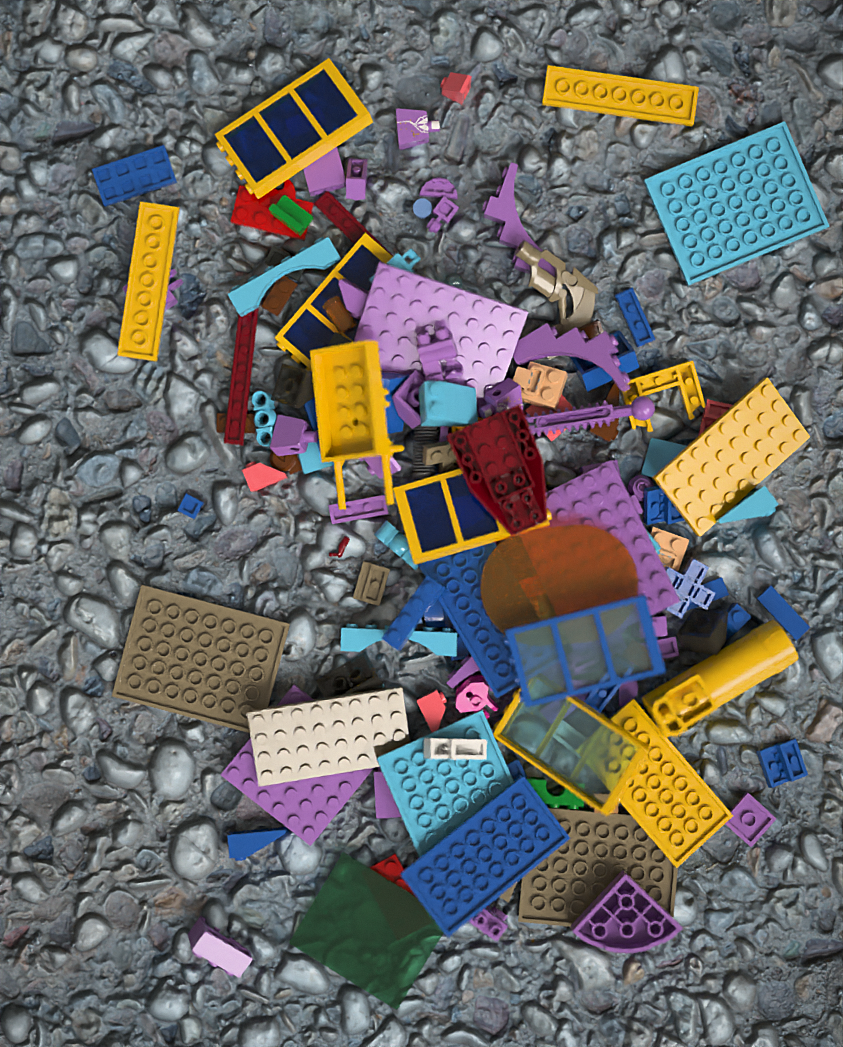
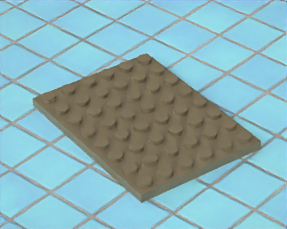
M141 585L112 697L250 733L247 710L269 707L290 623Z
M547 807L569 835L570 839L521 878L518 922L570 927L622 870L674 917L678 867H674L630 814L612 813L605 816L602 813H594V811Z

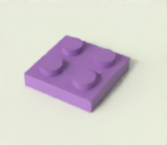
M746 792L731 808L730 812L733 817L725 824L752 847L777 818Z

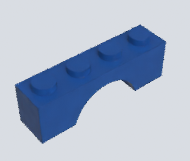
M427 575L384 634L382 640L394 649L401 651L412 636L418 622L428 609L435 604L445 590V587Z

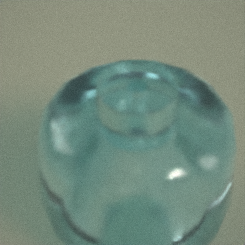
M458 273L444 276L443 283L462 288V278Z

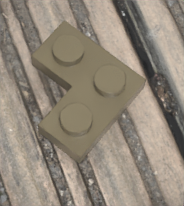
M448 440L424 445L422 462L426 466L439 463L438 475L459 469V464Z

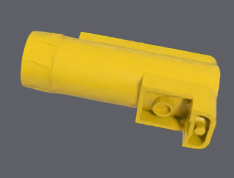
M772 619L642 696V702L664 737L678 736L687 730V726L796 662L798 655L784 630Z

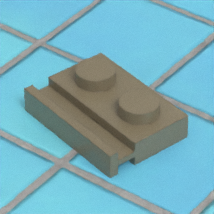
M363 561L353 598L380 606L390 569Z

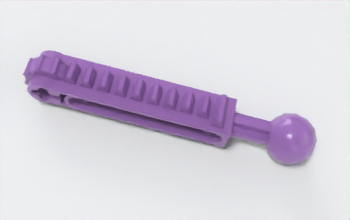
M640 396L635 398L630 405L613 407L604 401L603 406H600L597 402L593 408L591 404H588L587 409L581 405L580 410L573 407L572 411L565 408V411L561 412L558 409L555 414L550 410L548 415L543 411L541 416H538L536 412L534 417L527 414L525 418L529 425H535L536 422L538 428H535V426L529 427L533 435L537 433L538 437H540L541 432L548 435L549 431L556 434V431L560 430L563 433L566 428L571 432L573 427L579 431L580 426H583L584 430L587 429V425L594 428L595 424L602 427V424L606 423L607 426H610V422L615 421L614 418L633 416L638 420H647L653 416L655 405L650 398Z

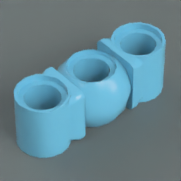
M257 391L252 396L253 410L256 411L253 421L258 428L256 429V439L260 445L270 447L277 420V415L274 411L275 400L272 394ZM263 396H265L266 401H265V403L262 405V404H261V398H262ZM265 415H268V421L264 424L263 418ZM267 434H270L271 439L267 443L265 437Z
M386 520L374 535L416 570L419 566L413 562L407 537Z

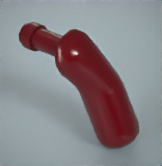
M344 536L339 543L338 552H330L329 556L342 557L350 538Z

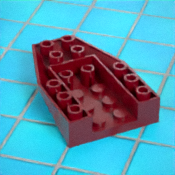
M520 404L446 435L470 491L511 536L548 521L543 458Z

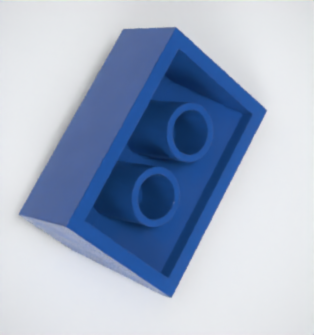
M618 330L612 333L618 342V345H616L618 352L613 355H616L621 363L618 366L621 372L625 371L627 374L639 368L635 350L622 332ZM569 356L579 380L587 392L614 380L604 369L596 364L578 357Z
M381 372L382 387L389 391V394H385V400L390 402V406L385 407L387 434L403 431L404 421L398 416L392 397L409 375Z

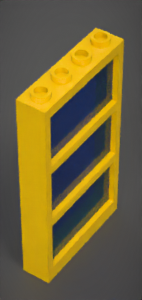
M328 58L214 135L218 140L216 145L219 150L227 153L225 158L230 166H236L237 170H235V173L241 181L245 179L247 182L245 187L250 194L254 193L259 199L373 123L369 111L330 58Z
M365 233L276 335L275 339L278 341L276 345L284 352L288 349L292 353L290 357L298 364L304 363L307 366L305 370L312 375L310 351L327 348L335 332L351 340L353 343L360 320L351 316V312L346 309L339 286L340 279L345 278L370 292L372 283L369 279L375 275L379 262L386 264L393 256Z
M461 469L393 488L415 565L513 537L470 491ZM547 508V522H544L538 526H535L517 535L548 527L549 520L552 519L549 508Z

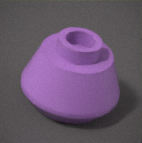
M644 475L633 477L628 484L629 495L636 494L638 501H644V488L654 487L652 480Z

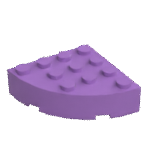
M624 870L615 877L570 926L572 932L583 941L607 951L618 953H634L652 949L651 947L672 939L683 929L680 923Z

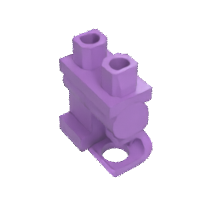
M446 326L435 329L437 338L432 340L428 331L418 333L417 350L426 381L443 382L445 377L450 379L463 375V365L455 358L458 356V351L453 335H449ZM440 360H446V374H444Z
M488 905L468 922L497 942L508 927V924L505 922L508 915L495 906L491 909Z

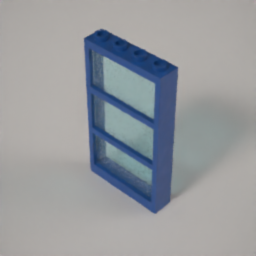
M644 593L507 628V634H503L506 646L510 645L512 652L508 654L511 665L515 664L517 672L513 673L516 684L520 683L522 691L518 692L521 703L525 702L526 707L666 672Z

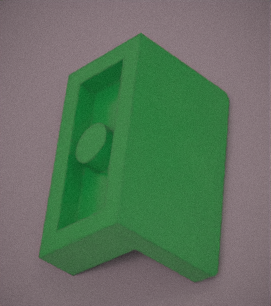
M285 195L281 197L276 205L273 203L269 208L270 214L299 236L304 233L314 220L312 215Z

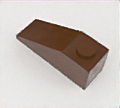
M615 381L604 399L608 405L613 407L619 406V387ZM614 418L615 421L610 422V426H607L606 423H603L602 427H599L598 424H595L594 428L590 426L587 433L606 443L610 442V440L614 441L619 432L617 430L619 418Z

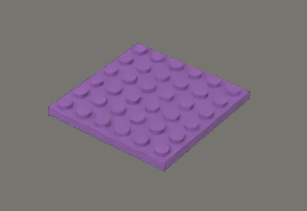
M293 684L276 706L314 699ZM250 737L220 775L311 846L374 768L259 787Z

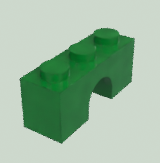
M526 777V780L544 804H548V807L559 808V805H567L569 809H578L579 806L584 807V800L564 786L559 793L552 794L546 789V778ZM576 780V781H575V783H577L578 785H580L581 787H583V788L585 789V782H584V781H582V780Z

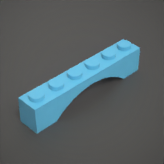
M329 237L317 239L314 242L315 245L309 248L303 247L294 257L288 256L281 260V264L278 266H270L265 269L264 274L252 276L247 280L248 283L243 286L237 285L233 287L228 296L238 314L243 317L257 309L266 291L284 275L301 269L316 268L325 270L341 261Z
M346 624V627L341 628L340 651H362L367 646L381 641L391 625H385V629H378L377 625L366 624L365 628H358V624ZM423 627V631L414 629L412 636L409 638V640L429 648L438 656H457L458 632H454V628H442V631H434V627Z

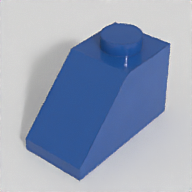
M732 603L707 631L722 644L738 632L751 616L738 604Z

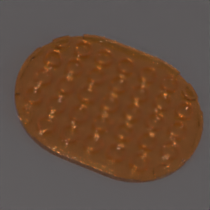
M589 525L534 528L510 536L502 541L490 554L481 577V597L486 613L493 624L504 634H507V628L628 598L638 593L637 570L626 547L612 534ZM635 603L599 612L605 636L614 632L625 622ZM593 614L557 623L562 644L584 643L600 639ZM551 625L514 634L515 640L523 644L533 646L556 645Z

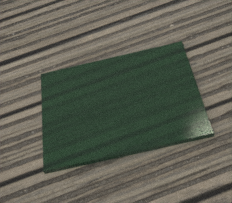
M343 852L340 854L339 860L295 934L290 939L289 944L397 1010L400 1008V1004L444 932L418 897Z

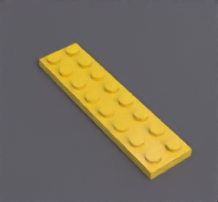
M548 65L542 105L693 126L699 87Z
M140 202L118 356L157 362L180 211L179 207Z

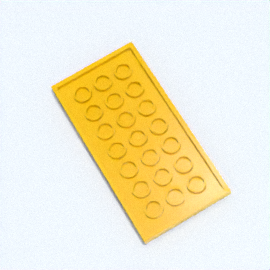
M763 378L654 475L653 479L694 533L701 537L716 523L718 518L723 517L727 511L733 508L808 440L810 436L770 380Z
M631 699L609 719L649 745L652 749L619 802L674 867L677 868L733 815L667 737L662 735L659 728L634 699ZM608 727L586 764L609 791L612 792L638 750V747ZM600 728L575 749L581 758Z

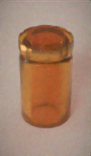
M336 296L325 302L322 307L326 310L327 315L339 333L343 334L354 327L356 322L343 302L340 301L339 296Z

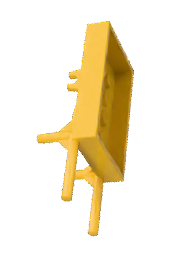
M366 340L311 350L310 356L321 461L334 462L338 509H346L342 466L345 460L381 456L386 505L394 504L390 459L393 452L403 451L404 446L392 444L387 435L385 407L390 406V402L385 400V394H389V391L382 387L378 341Z

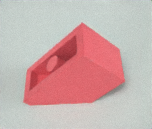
M450 72L448 78L444 77L440 85L442 95L462 105L471 88L472 77L466 74Z
M256 461L245 465L246 469L242 470L251 492L288 478L287 474L264 464H257Z
M436 689L416 699L431 732L439 729L446 708L444 703L447 702L443 692L439 693Z

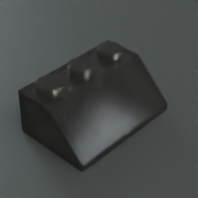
M366 651L316 680L324 698L386 688Z

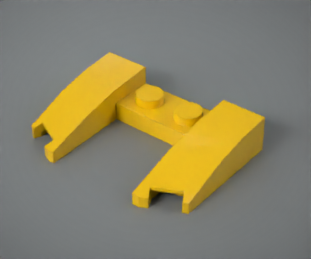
M693 360L672 365V367L646 375L630 378V382H628L630 389L625 392L619 388L623 404L630 405L637 397L678 386L689 420L695 417L692 412L700 405L703 408L706 407ZM628 416L632 429H635L637 425L647 427V432H653L650 418L638 420L633 416Z

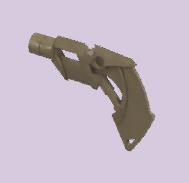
M522 241L517 247L515 255L530 266L528 286L534 287L547 296L550 302L558 300L559 324L552 325V327L555 326L560 336L575 327L580 328L589 324L592 319L595 293L598 294V288L575 267H573L571 274L566 271L565 262L548 250L539 251L527 241ZM541 258L555 267V277L538 266ZM563 283L569 290L573 302V312L567 318V292L561 288ZM549 356V357H547V358H548V359H553V358H555V357H557V356Z

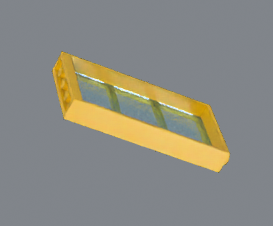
M542 673L527 680L531 700L567 691ZM521 687L517 688L512 696L514 698L513 701L503 710L504 716L501 721H497L493 727L495 739L605 816L612 814L652 748L576 696L526 707L525 702L521 703L518 692L522 691Z

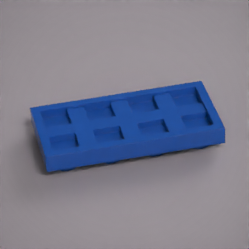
M165 145L92 169L105 207L177 183Z

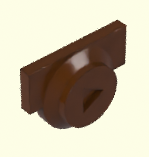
M271 451L270 463L274 469L281 472L289 471L290 475L302 470L297 454L277 456Z

